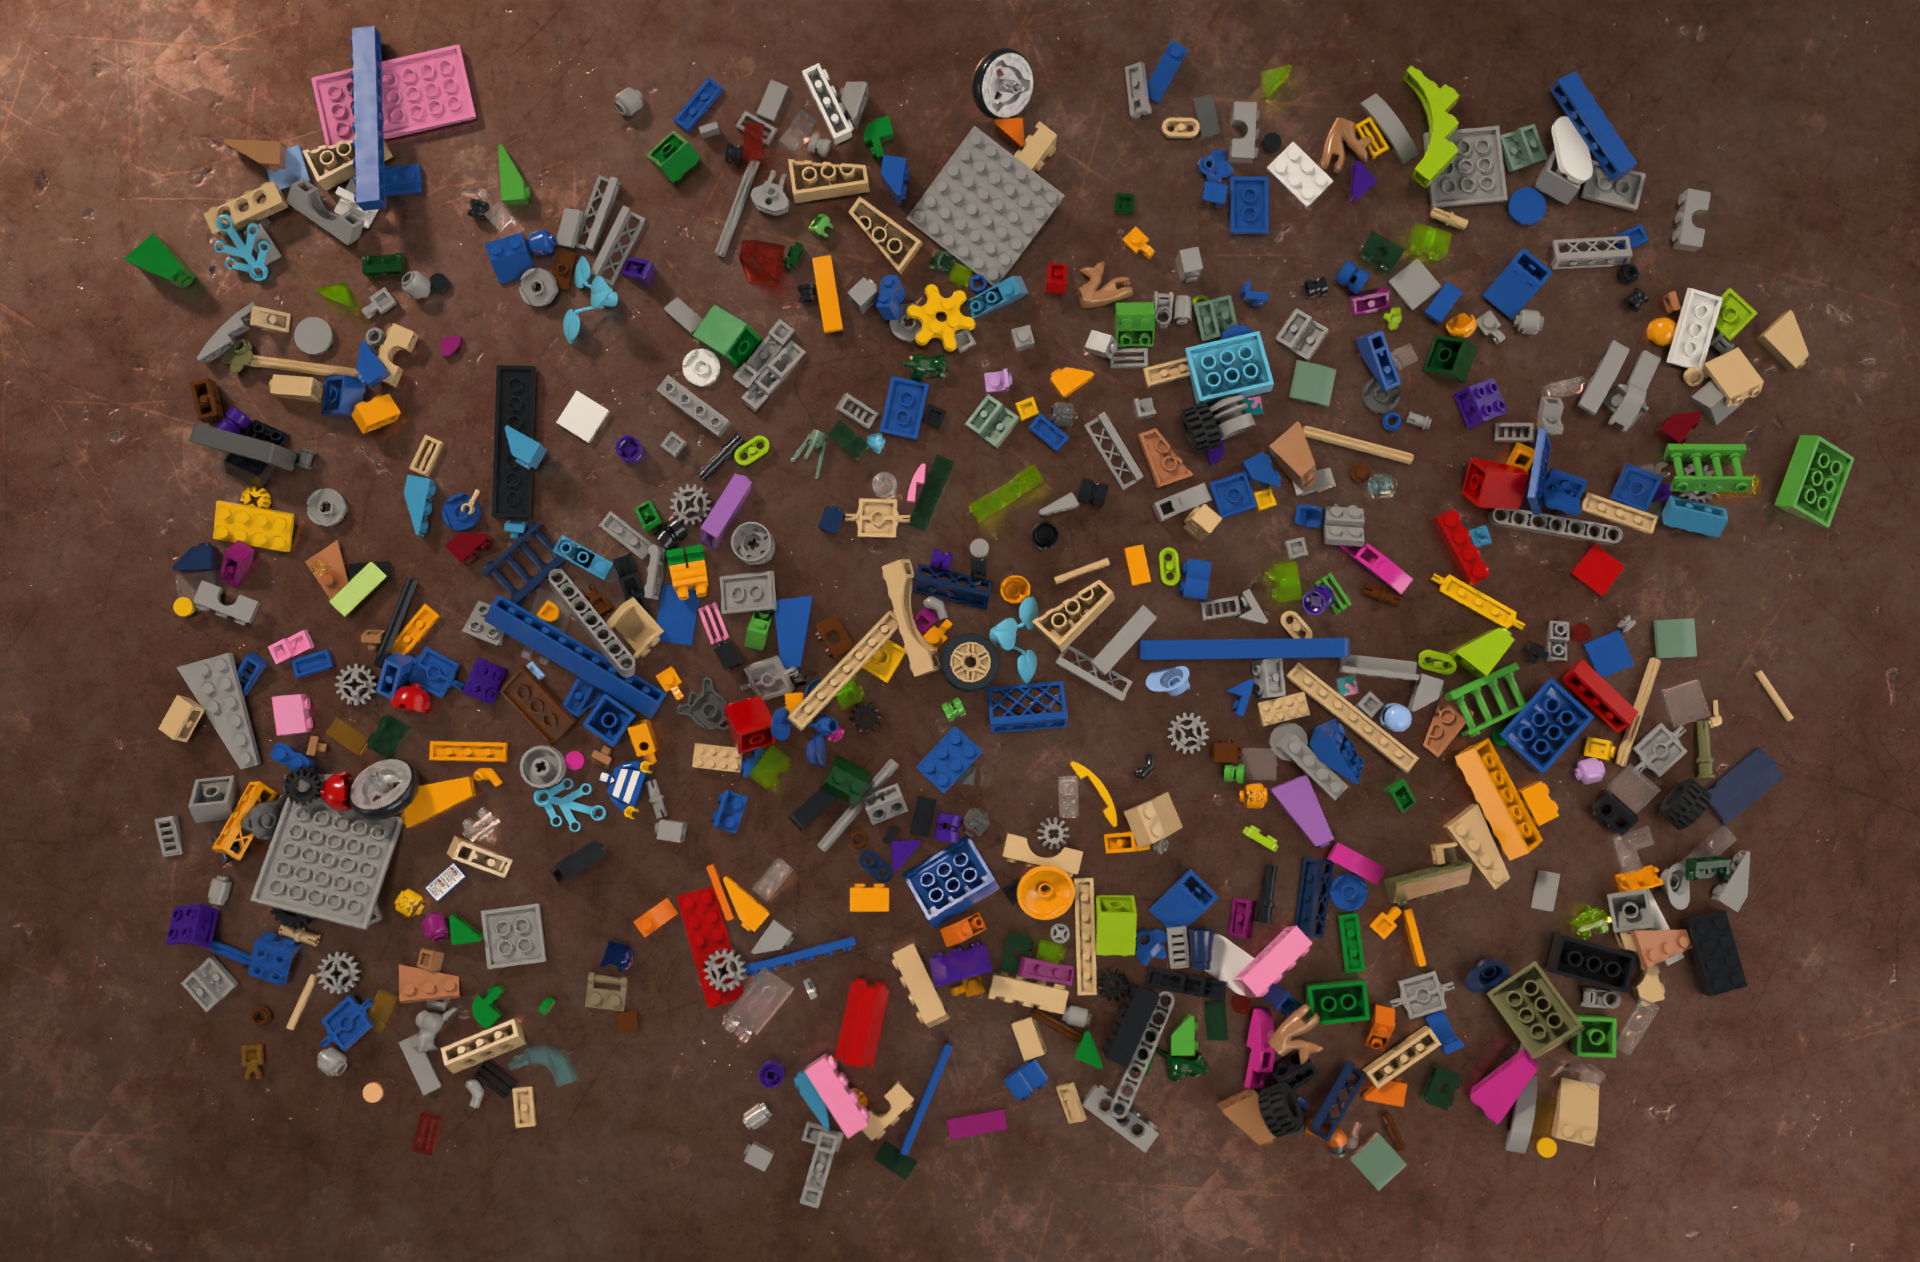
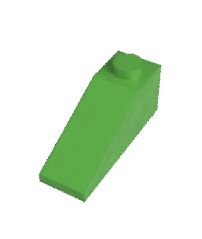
M499 144L501 201L505 206L528 204L530 188L524 182L502 144Z

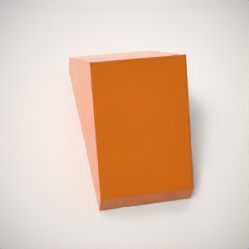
M1023 118L995 120L993 128L1018 150L1022 151L1024 144Z

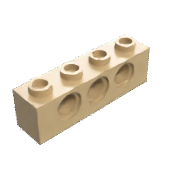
M273 181L263 183L256 190H248L238 198L228 199L221 206H213L208 209V212L203 214L212 234L220 239L228 235L227 232L220 231L216 226V220L220 215L231 213V218L233 219L232 226L237 231L248 226L250 223H255L287 208L288 204L280 187ZM266 197V201L260 204V199ZM249 205L248 210L242 212L243 207ZM222 219L224 224H229L228 220Z
M1203 504L1201 507L1197 505L1184 520L1186 524L1183 528L1201 542L1213 531L1222 518L1206 504Z
M512 1019L443 1047L441 1052L445 1067L454 1074L526 1045L522 1027L515 1019Z
M1423 1026L1363 1068L1362 1071L1371 1084L1379 1089L1436 1049L1441 1043L1431 1028Z

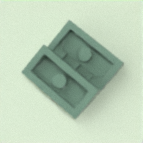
M1535 124L1500 135L1502 155L1509 173L1548 159Z
M1231 295L1194 304L1202 341L1221 337L1224 330L1237 324Z
M1296 361L1289 398L1302 402H1311L1324 407L1329 406L1336 369L1310 362Z
M988 394L965 425L998 449L1020 418Z
M1694 618L1653 621L1657 659L1697 656Z
M1380 1134L1376 1135L1351 1159V1162L1378 1191L1407 1165Z

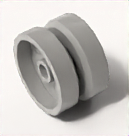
M550 746L532 747L525 752L520 762L521 776L526 783L537 788L554 787L562 781L567 770L565 757L562 752ZM543 763H545L544 766H546V770H542L541 768Z

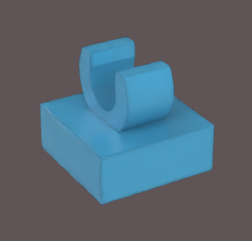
M509 519L505 523L504 531H511L510 539L518 540L521 537V533L526 531L528 521Z
M1486 525L1468 530L1473 545L1481 547L1492 543Z

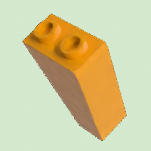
M473 777L420 786L413 802L401 814L403 824H406V828L415 827L475 797Z

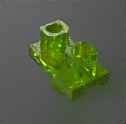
M1589 905L1584 906V913L1579 914L1580 918L1571 920L1572 926L1577 930L1582 939L1590 938L1592 936L1590 929L1596 928L1599 933L1609 931V923L1612 922L1611 916H1608L1603 909L1600 911L1598 908L1591 909Z

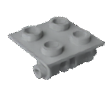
M478 601L462 632L495 646H501L504 632L484 621L490 605Z

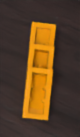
M831 255L812 258L824 333L842 331V319Z

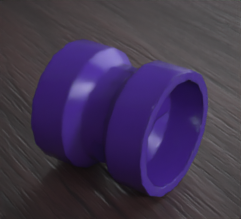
M935 548L930 567H941L943 570L949 571L953 553H944L940 549Z

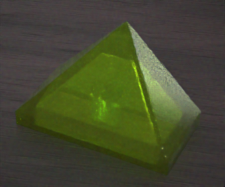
M1289 64L1261 72L1264 100H1267L1289 75L1293 68L1292 65Z
M347 282L316 288L315 292L320 296L356 310L357 305Z

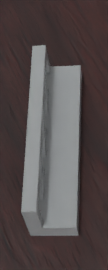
M598 175L581 221L575 243L576 248L596 253L621 185L618 178L611 176L609 179ZM602 181L608 183L603 194L599 190ZM602 199L598 211H595L593 208L594 202ZM595 216L592 228L588 229L587 220ZM589 234L586 245L580 244L581 237Z
M622 206L590 271L593 278L602 276L604 270L612 268L614 274L611 280L602 278L608 285L614 286L646 218L633 213L630 208ZM631 217L640 221L636 228L629 230L628 222ZM629 234V244L621 246L619 242L621 236ZM620 251L622 255L621 260L613 263L611 259L612 254Z
M1629 236L1553 240L1554 258L1551 265L1552 270L1625 266L1633 256ZM1616 243H1624L1625 249L1619 250L1614 245ZM1597 244H1603L1607 247V249L1600 251L1595 246ZM1578 245H1584L1589 249L1587 251L1582 252L1576 247ZM1558 246H1566L1570 250L1560 253Z
M1105 411L1084 425L1122 491L1143 479V474ZM1099 422L1103 428L1101 435L1094 434L1090 426ZM1102 439L1109 440L1112 443L1111 451L1102 449ZM1112 455L1121 458V468L1111 464ZM1122 471L1130 473L1133 478L1132 481L1125 485L1120 478Z
M1070 645L1059 655L1055 662L1056 665L1120 702L1124 700L1132 684L1131 680L1110 669L1108 672L1110 680L1102 681L1097 677L1096 672L1099 670L1095 669L1093 665V670L1086 672L1081 669L1080 662L1086 660L1092 662L1093 659ZM1067 649L1075 653L1077 661L1069 662L1063 658ZM1122 680L1127 683L1123 692L1114 688L1113 681Z
M1351 654L1350 657H1339L1338 673L1407 681L1419 680V674H1416L1417 662Z

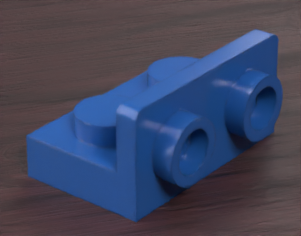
M725 790L724 793L721 792L717 802L720 804L719 809L714 811L711 822H714L713 827L736 834L749 797L729 790Z

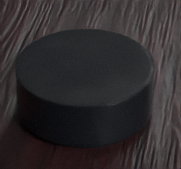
M1274 132L1266 134L1262 140L1263 149L1269 153L1276 152L1282 144L1281 137Z
M435 273L429 279L431 283L430 288L436 293H443L449 287V280L441 273Z

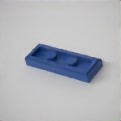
M708 77L673 121L687 133H690L723 92V87Z

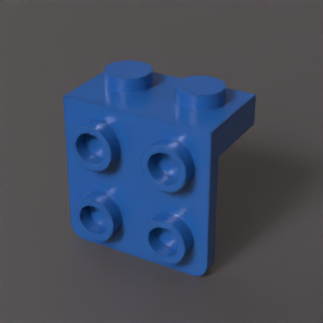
M1551 468L1546 477L1543 504L1550 509L1561 510L1567 515L1579 516L1581 513L1580 498L1588 481Z
M263 932L255 940L248 974L252 977L283 986L287 982L292 957L300 950L301 943L295 942L292 938L277 936L273 932Z

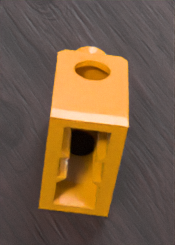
M646 718L631 723L627 729L637 757L643 756L644 761L657 762L654 752L658 749L650 719ZM642 742H647L649 746H643Z

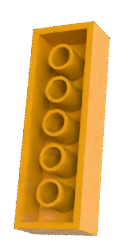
M1489 737L1468 746L1455 756L1457 766L1462 770L1466 783L1471 787L1475 800L1480 804L1485 819L1489 821L1493 834L1498 838L1502 851L1507 855L1509 861L1530 853L1543 839Z

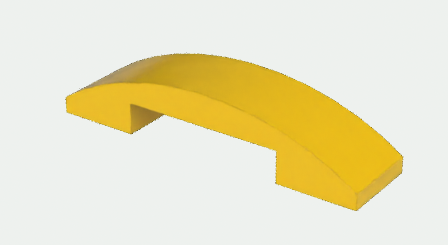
M1074 761L1070 762V766L1079 779L1085 776L1089 778L1108 806L1102 810L1103 814L1112 827L1117 826L1116 810L1105 786L1086 767Z

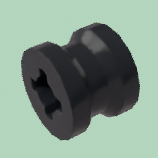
M728 143L725 162L735 161L736 164H741L744 146H734L732 143Z
M471 199V208L467 211V215L485 220L487 216L485 212L489 208V204L481 200Z
M815 284L797 286V290L800 293L799 303L817 301Z
M1635 288L1630 296L1628 295L1624 298V302L1629 309L1638 312L1642 305L1649 302V298L1641 289Z
M971 557V576L980 574L986 577L987 558L976 559Z

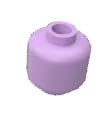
M1588 758L1577 763L1574 773L1577 780H1581L1583 784L1588 785L1600 782L1603 779L1605 767L1601 760Z

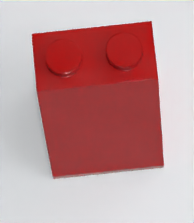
M1471 457L1461 493L1477 507L1519 510L1524 499L1525 487L1529 482V474L1521 467Z
M761 696L750 697L745 701L732 702L724 706V716L738 754L776 744V738L771 733L772 716Z

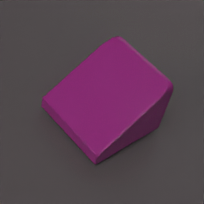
M923 607L914 617L917 629L923 635L939 620L938 616L930 608Z

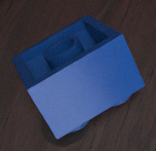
M522 232L485 243L490 262L500 285L520 279L527 270L535 268L531 253L526 245V237Z
M347 375L326 377L321 415L353 418L351 414L355 409V405L363 401L366 386L359 378Z
M604 693L583 723V726L612 747H615L636 715L615 697Z

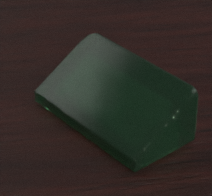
M1204 1001L1207 1041L1228 1040L1225 1001Z
M887 1141L883 1142L874 1156V1160L905 1181L917 1164V1161L908 1155L901 1154L899 1149Z

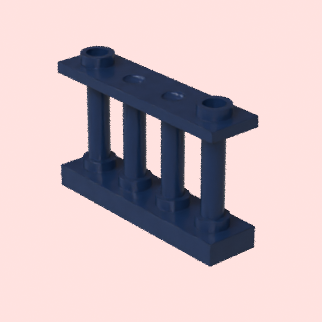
M539 521L531 523L526 529L527 532L494 562H488L482 572L485 577H489L492 574L510 594L509 600L518 606L548 580L550 571L560 569L569 561L553 552L555 546L540 531L544 525ZM533 536L553 555V560L550 563H544L526 544ZM519 549L539 568V573L534 577L529 576L512 557ZM504 562H507L524 581V586L520 590L515 589L499 572L498 568Z

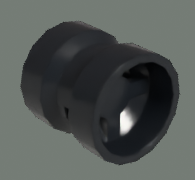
M1319 277L1315 281L1312 279L1305 280L1304 286L1308 299L1314 298L1316 295H1328L1325 277Z

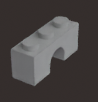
M1234 101L1231 126L1243 128L1245 137L1241 139L1232 138L1229 162L1252 164L1254 158H1257L1258 146H1255V139H1258L1259 128H1256V121H1259L1260 109H1257V103Z
M1688 188L1680 194L1678 199L1680 209L1675 218L1677 228L1672 237L1674 242L1673 248L1693 252L1702 248L1705 229L1698 228L1692 223V215H1703L1708 211L1711 192Z
M203 580L201 581L193 599V602L198 604L197 608L207 612L210 608L216 611L215 615L225 619L227 616L235 618L234 622L244 626L246 623L252 624L260 602L239 594L234 604L225 606L221 602L223 588Z

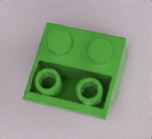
M1154 302L1115 303V339L1117 347H1154Z

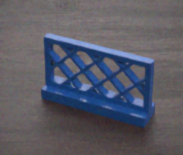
M1063 681L987 687L991 734L1068 727ZM1051 688H1060V693L1056 697L1048 691ZM1038 689L1042 693L1036 699L1029 694L1032 690ZM1013 691H1019L1023 694L1018 700L1010 696ZM991 693H1001L1003 697L997 702L992 698ZM1045 695L1052 700L1048 706L1040 702ZM1025 697L1033 701L1028 708L1020 703ZM1006 699L1014 703L1009 709L1001 705ZM1057 703L1062 707V712H1054L1050 708ZM1037 704L1044 710L1041 713L1035 714L1031 709ZM1017 706L1024 710L1021 715H1015L1012 711ZM998 707L1005 712L1002 717L993 716V712Z

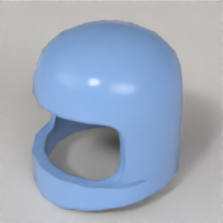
M1389 703L1380 710L1379 721L1389 731L1402 732L1411 725L1412 715L1405 706ZM1386 708H1388V710H1387L1386 713H1385V717H1384L1385 723H1384V722H1383V719H1382L1383 712L1385 711Z

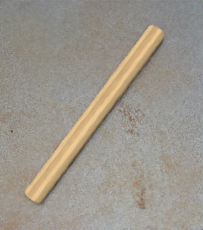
M253 355V359L248 365L330 377L347 375L358 378L360 375L355 368Z
M1310 426L1303 428L1304 435L1308 438L1406 464H1411L1414 458L1412 453Z
M1657 658L1649 659L1633 706L1638 711V714L1631 725L1626 728L1615 759V764L1625 767L1661 664V660Z

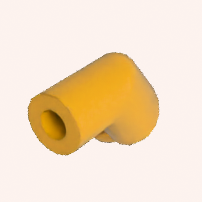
M479 768L473 775L477 781L490 780L495 788L503 783L492 768Z

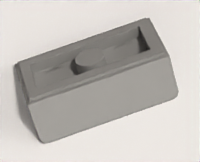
M678 297L664 308V311L692 336L696 328L703 321L701 317Z
M1537 870L1531 908L1550 912L1554 911L1560 874Z

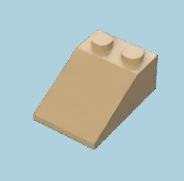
M1168 792L1124 811L1139 848L1153 844L1183 828Z
M1560 1077L1549 1132L1551 1136L1594 1146L1598 1129L1599 1085Z

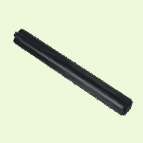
M408 577L406 579L373 662L375 667L383 668L385 659L389 657L418 583L413 578Z

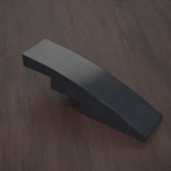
M629 552L614 557L612 560L619 576L625 600L628 601L634 597L653 618L648 600L644 598V588L632 553Z
M1148 967L1145 986L1225 1001L1228 981Z

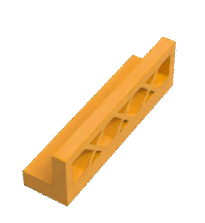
M260 781L249 782L212 849L217 853H226L235 860L240 861L254 837L250 832L242 837V820L247 817L255 803H261L260 794L262 791L270 795L267 799L268 802H273L278 793ZM235 841H239L240 846L237 854L230 850Z

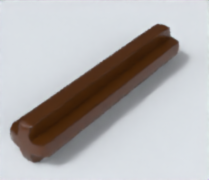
M1034 1008L1030 1016L1076 1043L1080 1042L1083 1035L1079 1031L1038 1008Z

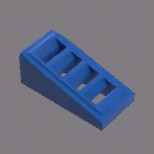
M256 653L246 654L237 670L239 680L246 684L245 687L241 685L244 696H247L268 664L266 660ZM244 674V675H246V676H247L248 678H250V679L248 680V679H246L245 677H243L242 675Z

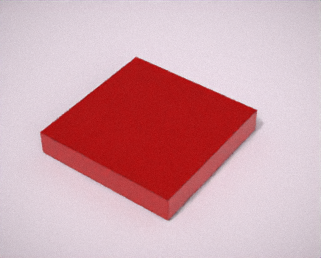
M1594 543L1570 574L1598 596L1602 597L1625 566Z

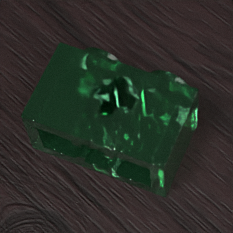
M1371 231L1358 256L1366 263L1377 265L1379 270L1391 273L1395 269L1405 248Z
M841 420L828 433V437L857 462L869 449V444Z
M1012 931L1007 932L1000 966L1001 971L1018 974L1021 958L1027 957L1028 952H1032L1034 941L1031 940V935ZM1020 948V952L1023 954L1015 958L1012 952Z
M1435 1063L1421 1100L1447 1111L1448 1107L1450 1108L1453 1104L1455 1089H1458L1461 1084V1074ZM1440 1085L1445 1086L1446 1089L1441 1090L1439 1089Z

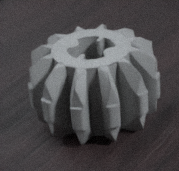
M1054 817L1053 824L1050 818H1047V826L1043 822L1040 823L1044 830L1037 829L1038 833H1043L1042 836L1038 837V840L1045 839L1042 843L1043 847L1050 842L1049 850L1053 849V843H1055L1057 849H1060L1058 842L1066 845V841L1062 838L1070 837L1068 834H1063L1064 831L1069 830V827L1061 828L1065 823L1063 820L1057 825V817ZM1050 829H1057V838H1049L1048 835H1050V833H1048V831Z

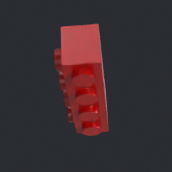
M1451 509L1431 520L1466 584L1472 586L1490 576L1488 565L1482 562L1479 557L1480 551L1476 545L1472 544L1470 540L1471 535L1462 526V519L1457 511L1455 512L1454 509Z
M1583 659L1570 667L1562 679L1617 734L1630 726L1638 714V711Z

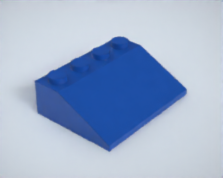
M1549 678L1499 735L1536 774H1544L1594 716L1558 683Z
M969 835L902 874L933 928L1000 889Z

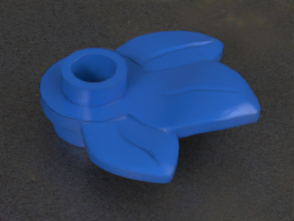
M1214 150L1209 156H1204L1199 160L1198 169L1206 176L1207 182L1221 184V178L1229 177L1234 173L1232 165L1225 161L1227 158L1226 151ZM1206 162L1209 163L1210 168L1206 166Z
M1140 929L1136 932V956L1145 966L1149 963L1151 957L1157 959L1166 958V949L1163 942L1167 940V934L1163 930L1155 929L1149 931L1147 929ZM1142 935L1147 936V940L1145 942H1142L1140 940V937Z

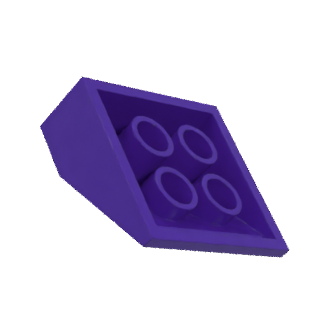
M981 941L971 943L970 947L963 949L962 946L953 948L951 953L944 954L943 951L932 954L933 958H929L935 987L993 971L986 944H981Z

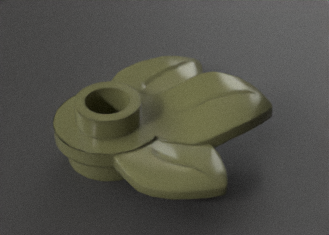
M239 339L234 343L233 348H230L223 356L221 363L230 364V373L232 375L240 372L244 365L248 366L253 359V353L251 352L252 344L248 340Z

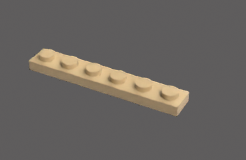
M1074 878L1077 995H1097L1094 879Z

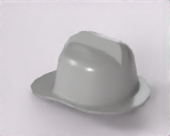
M1675 863L1670 869H1665L1661 874L1660 878L1663 879L1664 885L1660 886L1668 895L1671 904L1676 909L1682 910L1690 902L1689 881L1686 880V866L1682 863Z

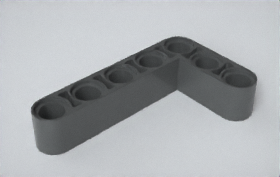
M194 423L189 442L258 460L291 472L294 470V464L298 457V453L279 445Z

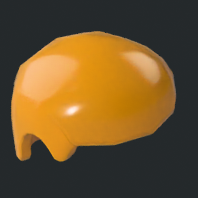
M1461 313L1449 319L1446 323V328L1452 337L1464 339L1472 335L1476 330V319L1472 314L1470 318L1466 313Z
M1670 318L1654 319L1647 328L1648 339L1656 343L1657 346H1670L1677 324Z
M1009 576L1000 585V594L1010 604L1022 603L1030 595L1031 586L1027 579L1022 576Z

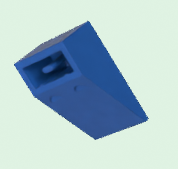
M1523 248L1482 297L1512 320L1553 272Z
M1335 718L1316 726L1309 745L1317 758L1348 780L1358 784L1364 761L1360 755H1357L1353 742L1350 739L1348 740L1345 735L1343 725L1339 724Z
M1188 869L1148 910L1166 928L1186 926L1187 928L1219 897L1191 869Z

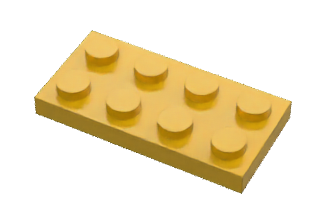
M219 500L216 502L213 539L233 543L239 540L250 546L290 552L295 514Z

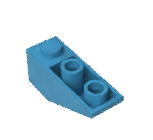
M1011 276L966 301L972 318L975 319L1010 304L1029 294L1021 276Z
M407 475L404 489L405 500L415 533L423 537L424 533H427L428 530L427 517L432 511V503L430 502L431 497L434 496L436 491L435 481L429 478Z
M561 535L553 549L554 553L603 580L613 565L609 560L564 535Z

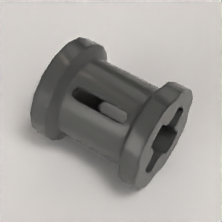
M1722 332L1710 342V346H1714L1721 353L1720 356L1735 347L1734 344H1730L1723 337Z
M299 447V458L294 466L311 471L312 459L317 452Z

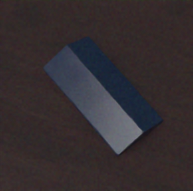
M1757 748L1707 789L1711 793L1708 807L1726 826L1784 777L1776 763L1760 748Z

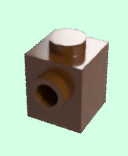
M1221 739V743H1212V762L1237 763V760L1241 758V748L1238 747V743H1232V739Z

